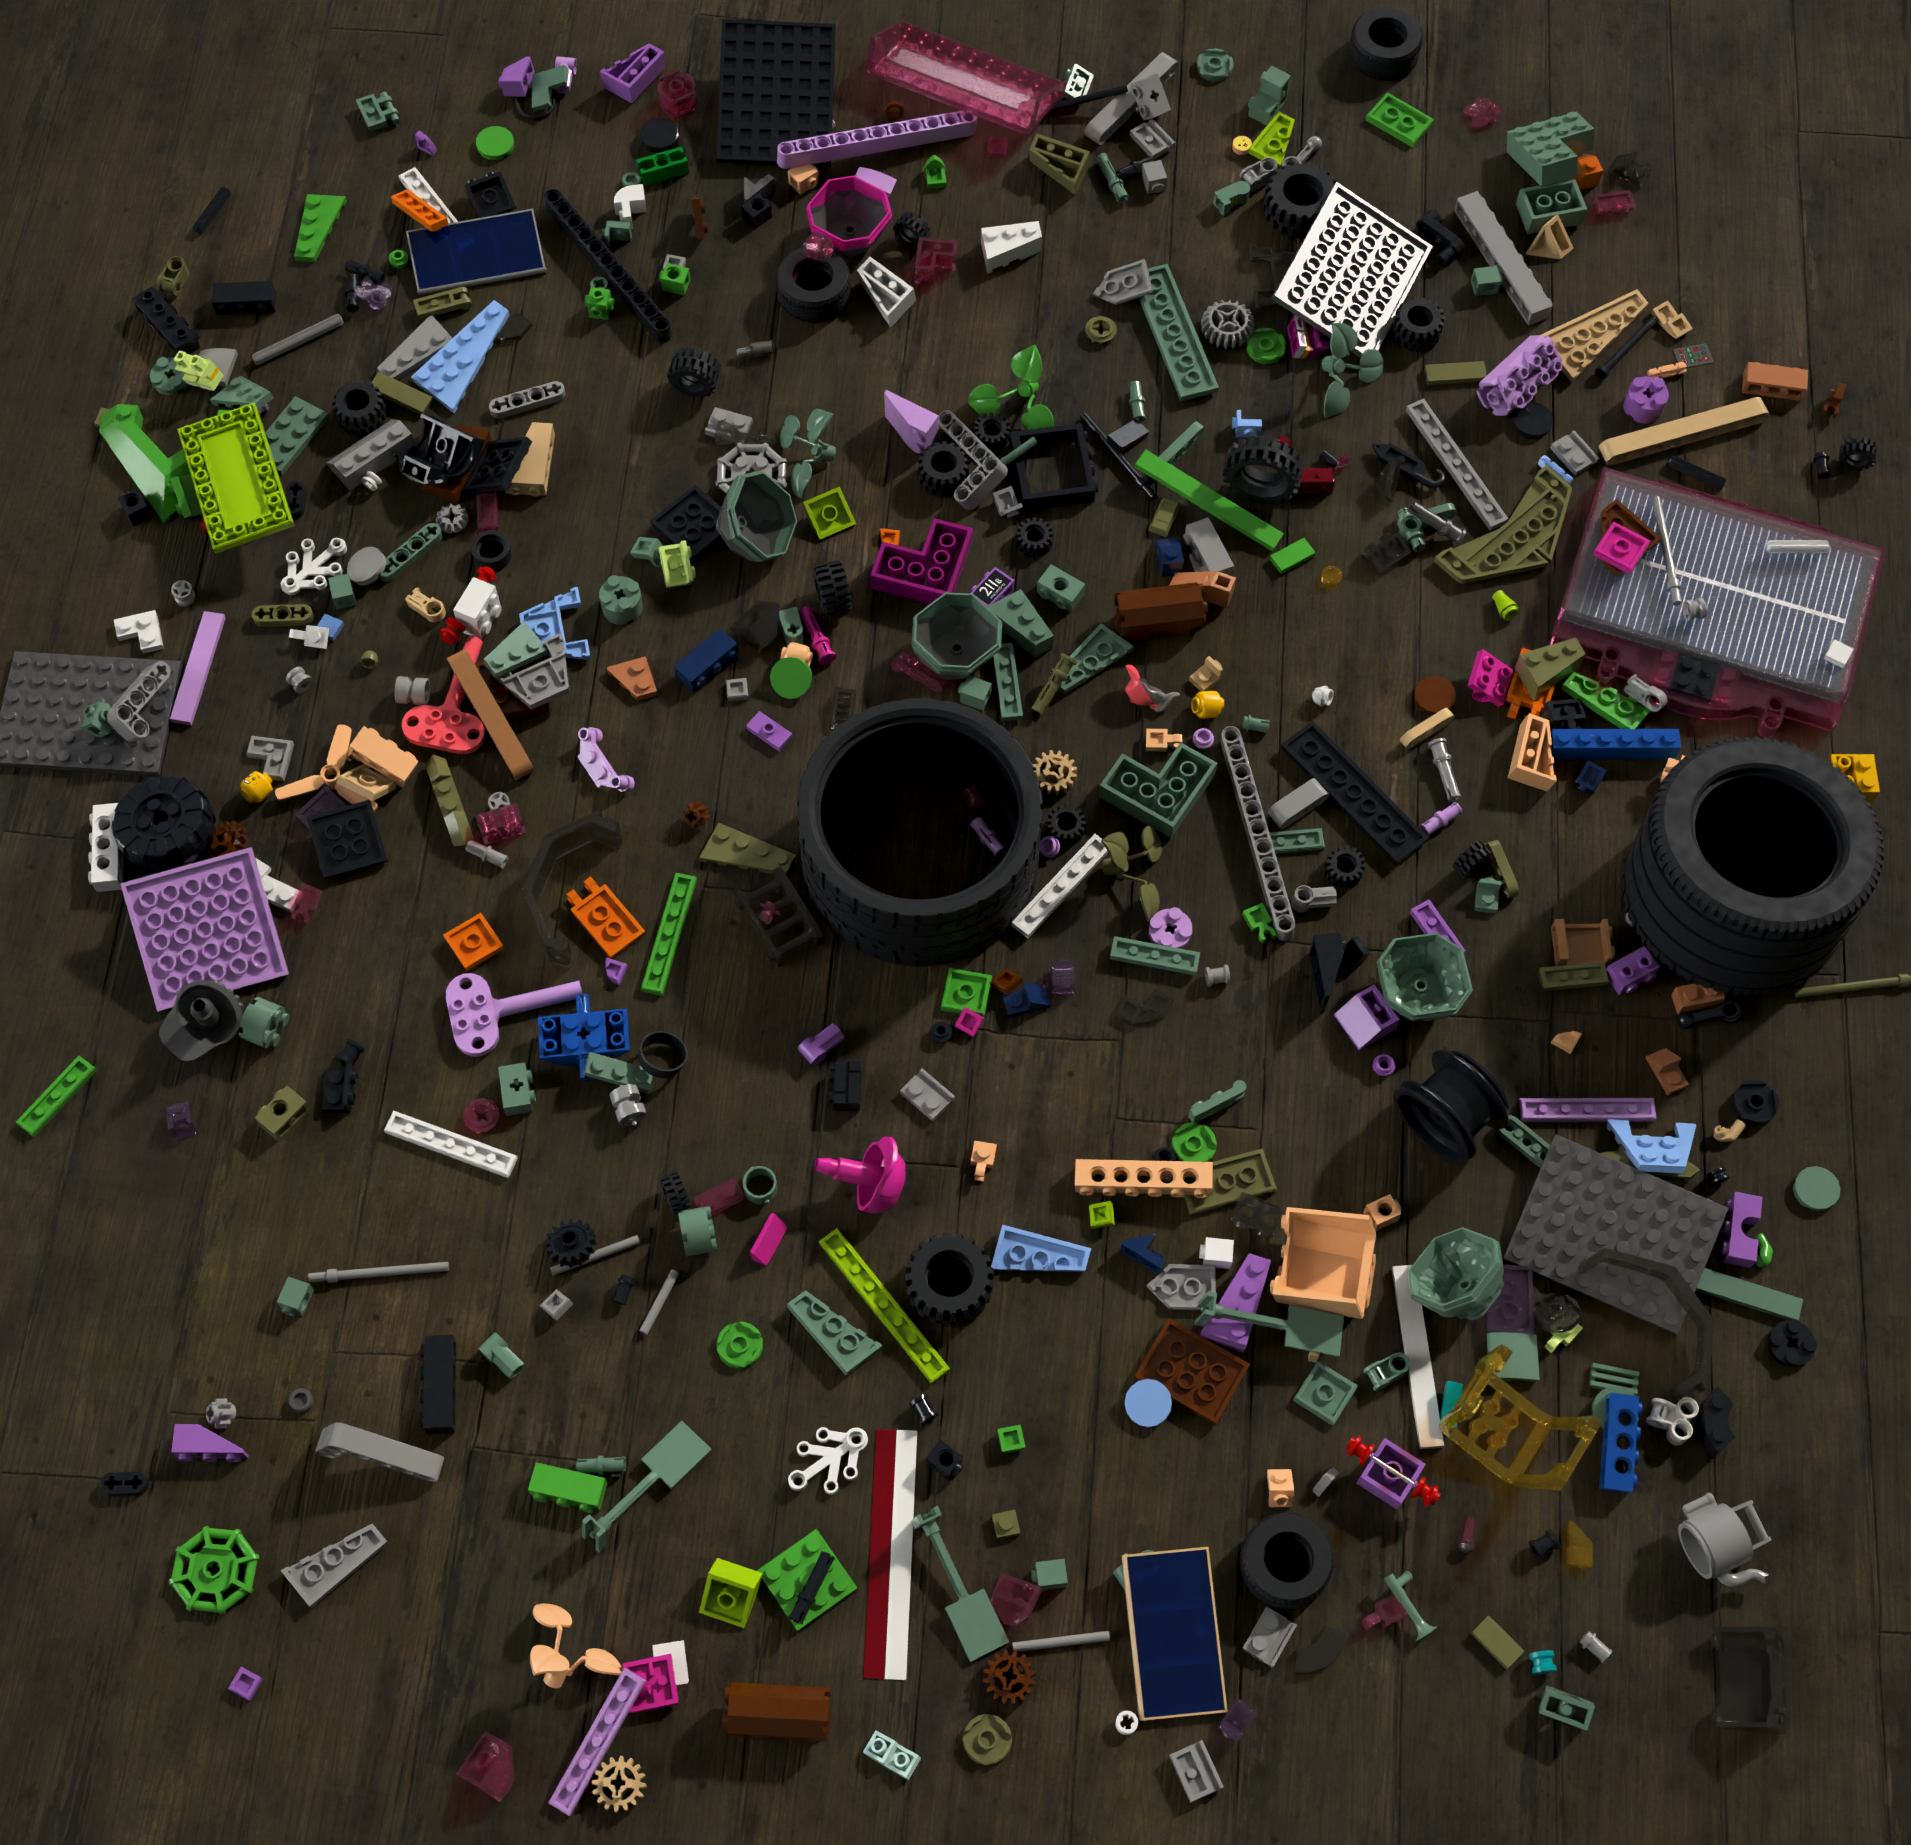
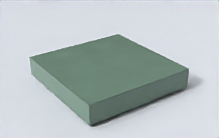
M1317 1361L1293 1401L1334 1426L1358 1385Z

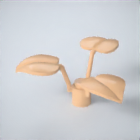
M543 1603L534 1606L532 1613L536 1621L546 1627L557 1628L554 1650L545 1645H536L531 1650L530 1664L534 1676L546 1673L544 1677L545 1684L552 1688H561L566 1675L571 1676L573 1671L583 1662H585V1666L588 1669L597 1673L621 1674L623 1668L618 1660L609 1652L596 1648L586 1650L585 1656L580 1657L569 1668L568 1660L560 1655L558 1650L562 1627H570L572 1625L570 1614L565 1609L553 1604Z

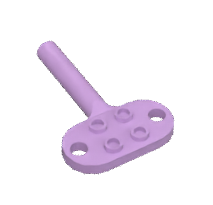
M467 973L455 977L449 983L446 989V1002L453 1036L458 1049L466 1055L477 1057L490 1053L496 1047L499 1041L498 1021L501 1017L575 1000V996L579 994L583 998L580 981H575L503 999H494L486 980L479 975ZM463 982H472V986L469 989L464 990L460 988ZM478 1040L485 1042L482 1048H473L474 1042Z

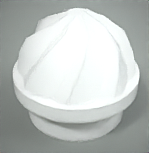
M1328 686L1317 687L1312 693L1313 701L1321 707L1324 705L1329 706L1333 699V690L1329 689Z

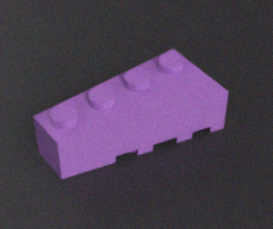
M1249 1253L1218 1305H1223L1224 1308L1256 1314L1271 1260ZM1212 1318L1204 1326L1200 1336L1218 1346L1244 1353L1253 1324L1226 1318Z

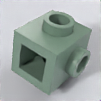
M100 701L89 705L84 711L83 716L85 718L81 728L99 738L110 734L113 727L107 722L106 714L110 710L111 705Z

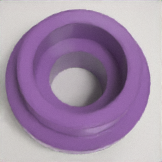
M1378 1055L1373 1061V1069L1380 1076H1389L1395 1069V1062L1389 1055ZM1382 1063L1386 1064V1065H1387V1068H1386V1069L1381 1068V1067H1380V1064H1382Z

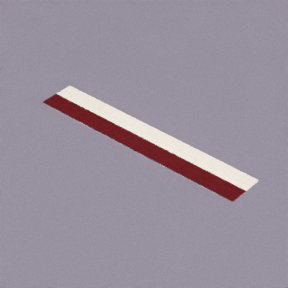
M876 1429L864 1678L906 1680L913 1525L911 1521L914 1516L917 1431Z

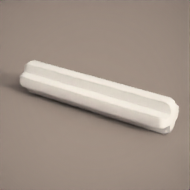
M1769 540L1766 548L1768 553H1827L1829 541Z

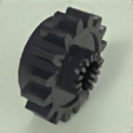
M569 1219L568 1224L561 1221V1227L553 1226L554 1233H547L548 1240L545 1241L547 1254L551 1257L554 1264L559 1262L560 1267L564 1265L570 1268L576 1265L580 1266L583 1262L590 1259L591 1253H595L593 1246H596L597 1242L594 1231L590 1229L588 1223L583 1225L581 1220H578L576 1224L573 1223L572 1219Z

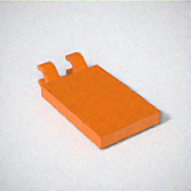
M1522 648L1520 654L1531 650ZM1515 670L1505 700L1511 703L1507 717L1515 719L1520 706L1532 709L1530 714L1538 717L1540 712L1546 713L1543 704L1551 700L1555 684L1550 690L1543 692L1533 701Z
M590 876L584 881V887L591 894L582 900L573 889L566 894L568 896L567 900L574 906L570 909L574 917L606 955L613 959L646 933L607 885L604 884L599 887Z

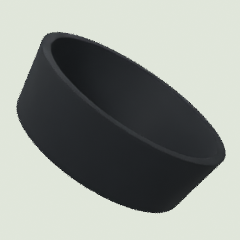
M654 1031L647 1034L640 1043L639 1063L648 1074L654 1077H673L687 1061V1047L673 1033ZM651 1044H665L676 1051L680 1058V1066L674 1069L657 1068L645 1059L642 1051Z

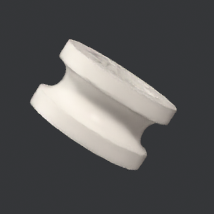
M367 471L366 477L364 476L361 479L362 483L372 491H376L377 485L380 486L382 484V480L371 471Z
M1123 1711L1119 1713L1115 1722L1118 1732L1123 1735H1130L1135 1732L1138 1726V1718L1133 1712ZM1127 1716L1128 1720L1130 1718L1133 1720V1723L1130 1725L1131 1729H1125L1126 1726L1124 1728L1121 1727L1120 1723L1123 1722V1717Z

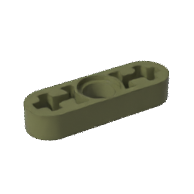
M306 604L265 605L254 608L252 618L259 627L305 626L312 623L314 614L311 607ZM281 612L288 613L285 619H278L277 616ZM261 614H265L263 616V619H259V617H261Z
M1498 840L1487 842L1485 845L1493 852V856L1489 861L1497 880L1501 881V889L1507 899L1518 896V883Z

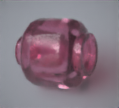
M813 233L805 240L804 250L807 257L823 262L832 256L834 245L829 237Z

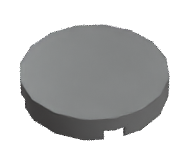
M365 547L351 557L347 566V574L356 584L361 586L368 585L379 578L380 572L383 573L386 566V558L378 548Z

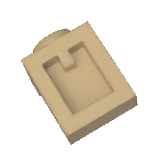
M1208 656L1205 659V664L1189 676V681L1200 691H1208L1221 680L1223 668L1217 660H1213Z

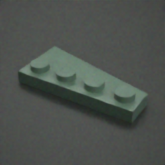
M806 1290L787 1304V1308L845 1375H848L882 1349L883 1345L871 1340L866 1336L865 1332L859 1328L857 1330L844 1317L832 1312L826 1304Z

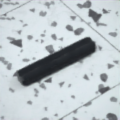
M221 187L193 225L196 233L202 234L229 198L231 193L228 188Z
M1672 455L1668 462L1669 467L1718 489H1722L1726 483V478Z

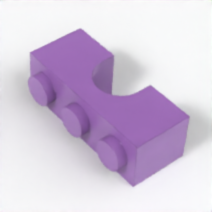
M1734 1192L1730 1199L1727 1198L1725 1207L1728 1208V1217L1723 1224V1233H1726L1725 1241L1722 1242L1720 1253L1724 1255L1723 1263L1751 1268L1757 1261L1758 1240L1747 1237L1742 1232L1741 1225L1749 1224L1755 1226L1760 1220L1763 1197Z

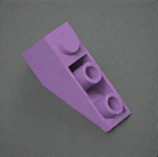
M175 1424L171 1453L179 1461L190 1462L193 1461V1458H202L206 1462H215L217 1458H226V1461L240 1462L241 1459H248L249 1455L244 1449L199 1424Z

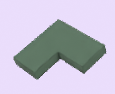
M565 65L532 75L533 110L538 111L552 107V89L568 85V68Z

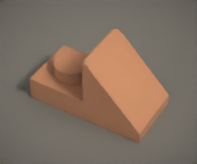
M1667 1048L1646 1056V1060L1667 1096L1687 1088L1689 1084L1678 1066L1682 1060L1681 1057Z

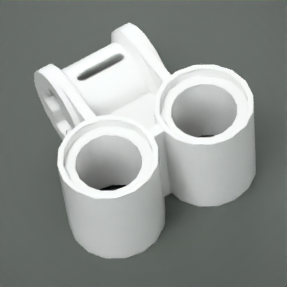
M1685 1397L1675 1405L1661 1398H1653L1651 1401L1653 1405L1651 1414L1647 1417L1646 1422L1651 1426L1667 1430L1666 1437L1671 1444L1677 1446L1684 1444L1693 1433L1692 1425L1689 1422L1699 1411L1697 1402L1692 1398ZM1681 1406L1688 1408L1690 1415L1684 1414L1681 1411ZM1675 1428H1680L1684 1433V1437L1678 1436L1675 1433Z

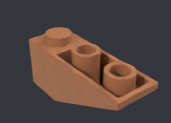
M1218 571L1175 573L1170 585L1202 583L1204 587L1203 601L1227 608L1233 595L1236 577Z

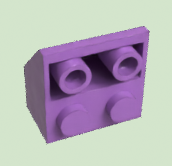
M1375 985L1356 994L1334 1014L1359 1051L1396 1030L1400 1020L1392 1008L1385 1004L1384 997Z

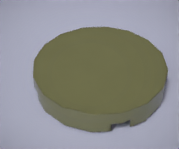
M989 1714L979 1715L972 1719L965 1727L963 1735L964 1749L968 1757L974 1762L985 1766L995 1765L1004 1760L1010 1752L1012 1743L1011 1730L1000 1717Z

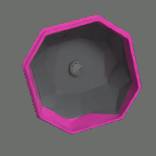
M854 175L829 179L806 207L813 238L824 248L832 250L846 259L868 251L877 242L892 219V212L885 191Z

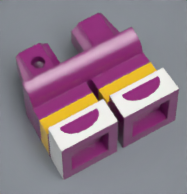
M1294 315L1287 326L1292 358L1315 359L1317 354H1326L1329 349V341L1320 340V338H1324L1325 334Z

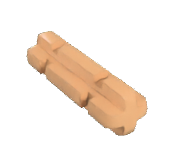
M1679 362L1675 365L1670 364L1658 367L1657 370L1653 368L1648 370V377H1660L1663 379L1675 376L1677 373L1678 375L1684 374L1687 371V366L1684 362Z

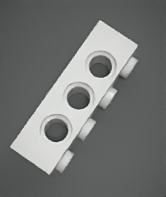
M118 803L93 805V813L89 816L90 825L92 826V833H89L92 852H89L88 855L91 865V871L88 872L89 884H92L97 892L122 890L120 883H123L124 855L116 844L117 839H115L112 833V821H114L115 816L114 810Z

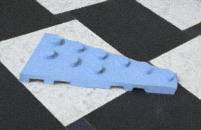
M492 301L411 376L412 381L455 414L458 409L457 405L461 399L463 400L468 385L473 382L482 366L487 351L492 348L496 335L500 333L510 315L509 311L497 301Z

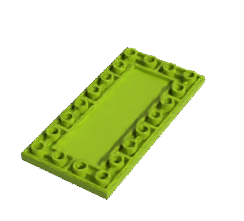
M255 402L177 429L215 554L295 526Z

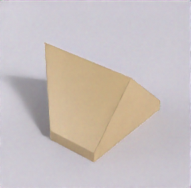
M1555 215L1542 227L1526 255L1562 259L1573 249L1559 215Z

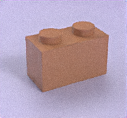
M1694 983L1676 987L1671 994L1678 1015L1683 1012L1690 1013L1720 1006L1725 1000L1722 991H1715L1711 987L1707 989L1701 984L1696 985Z

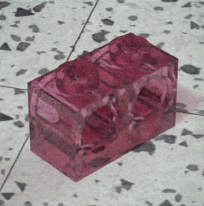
M517 802L475 815L485 845L526 832Z

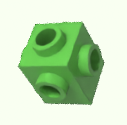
M590 288L589 295L585 296V307L588 308L589 318L609 320L610 312L614 308V298H611L610 290Z

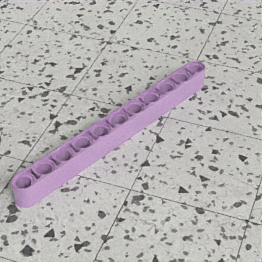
M963 110L782 142L777 147V164L781 168L788 169L807 164L822 163L967 137L976 132L977 114L972 110Z

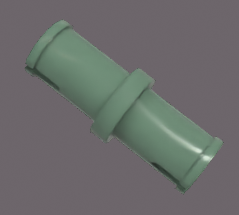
M1133 381L1128 384L1131 398L1129 399V405L1132 407L1133 420L1136 419L1139 422H1143L1146 420L1144 410L1145 398L1142 396L1141 383Z
M598 1456V1458L591 1459L578 1458L576 1470L581 1473H598L599 1475H604L605 1472H625L626 1458L625 1456L611 1458Z

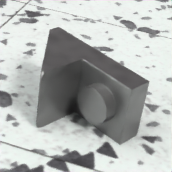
M770 174L760 179L756 185L744 177L745 203L757 194H760L765 199L775 191L774 177Z

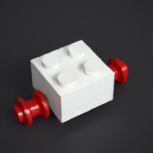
M487 566L478 568V578L473 577L453 609L455 618H447L446 624L448 627L441 628L439 632L444 642L448 644L458 643L460 640L458 637L459 632L478 637L481 640L485 634L490 632L492 622L495 617L497 618L500 615L502 609L496 586L489 584V582H495L497 579L492 568Z

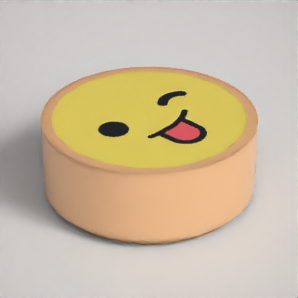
M1238 136L1233 140L1232 149L1238 155H1246L1252 142L1246 136Z

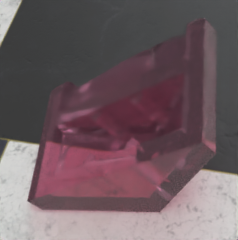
M1001 1573L991 1595L990 1602L1000 1621L1015 1627L1030 1618L1042 1588Z

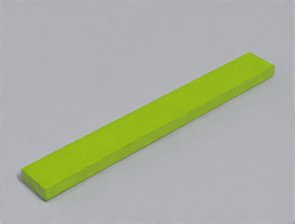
M838 1228L819 1241L820 1246L928 1381L933 1384L950 1371L949 1366Z

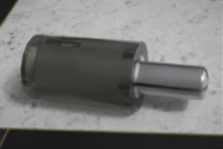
M773 340L749 343V347L736 350L738 356L751 354V358L775 354Z

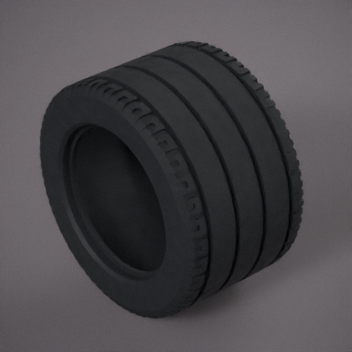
M1736 737L1733 740L1725 739L1723 742L1720 740L1714 744L1710 743L1706 747L1702 746L1690 755H1686L1670 770L1660 784L1625 860L1622 876V896H1624L1623 901L1626 905V913H1628L1629 920L1632 921L1631 925L1633 929H1636L1638 937L1641 936V942L1647 945V949L1654 953L1653 956L1656 959L1659 958L1662 964L1668 965V969L1676 971V974L1679 976L1683 975L1687 981L1692 980L1696 985L1701 984L1707 989L1711 987L1713 990H1720L1724 994L1732 993V995H1738L1739 993L1742 996H1748V994L1757 996L1760 994L1762 996L1768 993L1774 994L1777 991L1783 992L1786 989L1789 990L1794 986L1801 985L1810 977L1816 975L1830 961L1875 890L1882 871L1884 857L1881 828L1878 827L1879 821L1875 818V812L1871 810L1870 802L1866 801L1867 798L1861 794L1860 788L1856 787L1855 783L1849 780L1845 773H1841L1838 767H1833L1830 761L1826 762L1825 758L1816 756V753L1812 751L1810 753L1805 748L1800 749L1795 744L1789 745L1788 742L1783 741L1781 743L1776 739H1759L1758 737H1753L1752 739L1749 737H1744L1743 739ZM1712 837H1728L1744 840L1764 848L1779 858L1789 868L1800 886L1802 895L1787 898L1766 897L1737 887L1711 867L1702 855L1697 841Z

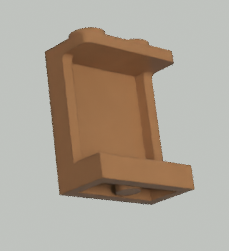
M1555 919L1551 927L1556 966L1605 962V967L1609 966L1611 960L1615 958V948L1611 946L1612 927L1608 926V919H1602L1599 924H1565L1564 919Z

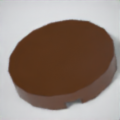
M1429 676L1420 680L1416 685L1413 697L1419 710L1425 711L1429 715H1434L1444 708L1452 709L1456 700V691L1451 682L1445 678Z

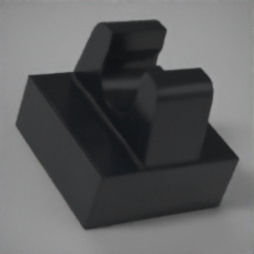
M1359 936L1352 937L1347 942L1346 953L1343 954L1351 967L1358 966L1371 954V951L1366 949L1365 942Z

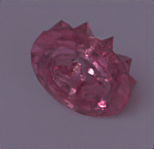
M480 1098L473 1100L464 1110V1123L469 1130L475 1131L477 1134L479 1132L488 1133L490 1129L496 1127V1123L500 1120L499 1109L489 1099ZM476 1112L480 1114L487 1112L485 1116L488 1121L483 1119L477 1121L478 1116L476 1115Z

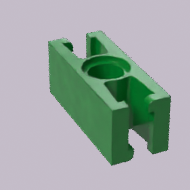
M682 147L636 159L638 174L642 178L643 186L689 174L688 160L684 157Z

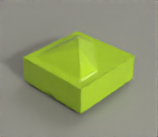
M1111 1201L1089 1205L1090 1226L1093 1229L1115 1225L1113 1203Z

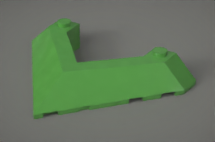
M117 404L102 414L99 432L137 487L142 491L149 504L156 511L161 521L166 523L170 519L169 516L177 510L175 504L179 503L176 495H171L168 486L171 483L170 478L190 474L184 451L182 449L170 458H167L141 430L143 417L138 405ZM218 410L217 415L231 410Z

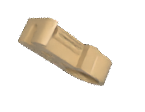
M415 588L412 591L413 594L405 598L410 608L430 622H439L446 615L443 603L433 597L428 598L423 595L419 588ZM439 607L441 610L436 613L432 608Z

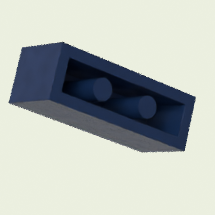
M719 628L674 666L675 676L692 692L697 688L703 687L711 676L717 675L723 666L736 659L738 655L737 643Z

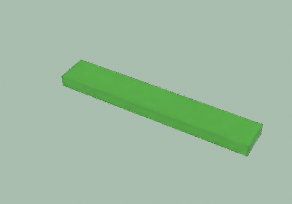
M675 873L642 983V992L659 996L664 994L696 886L697 877Z

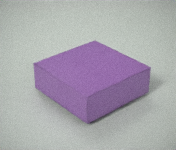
M240 1667L228 1689L251 1701L263 1678Z

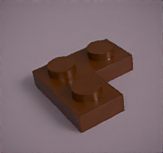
M698 195L691 196L696 236L697 239H705L704 233H708L707 221L702 220V214L705 213L703 199L700 200Z

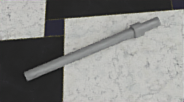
M1655 496L1652 498L1659 536L1662 538L1661 547L1668 577L1667 588L1671 592L1673 605L1677 606L1682 603L1679 592L1681 586L1679 579L1676 578L1661 499L1659 496Z
M449 1262L341 1271L327 1269V1272L309 1273L308 1280L309 1282L327 1281L328 1283H337L338 1280L442 1272L449 1271Z

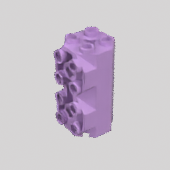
M1529 336L1479 382L1478 386L1480 387L1476 393L1482 405L1487 409L1489 407L1494 409L1492 413L1496 416H1507L1514 408H1524L1533 399V395L1537 392V387L1539 385H1548L1558 376V372L1562 369V358L1558 354L1553 340L1548 336Z

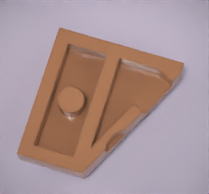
M646 656L607 667L608 674L615 677L619 684L625 690L630 691V694L637 701L658 695Z

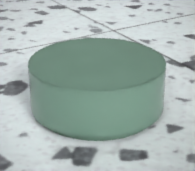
M635 172L626 173L622 177L623 187L642 184L640 175Z

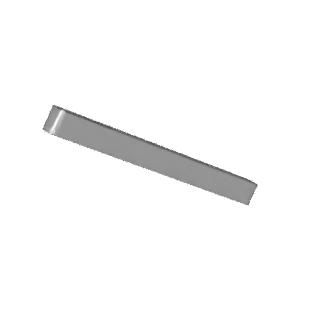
M1228 726L1223 729L1221 734L1222 751L1267 909L1272 919L1273 929L1279 940L1288 941L1294 935L1295 920L1241 733L1238 728ZM1227 738H1234L1235 740L1228 741ZM1238 756L1240 759H1233L1231 757ZM1242 774V775H1245L1246 777H1244V778H1239V777H1237V775ZM1243 793H1249V794H1251V796L1246 797V796H1243L1242 794H1243ZM1253 811L1257 814L1249 815L1248 812ZM1259 830V831H1261L1262 833H1261V834H1255V833H1253V831ZM1266 848L1268 852L1260 853L1258 850ZM1271 868L1273 871L1265 872L1263 869ZM1270 887H1276V888H1278L1279 890H1278V891H1271V890H1269V888H1270ZM1281 906L1284 908V910L1278 911L1275 909V907ZM1286 925L1290 929L1282 930L1280 926Z

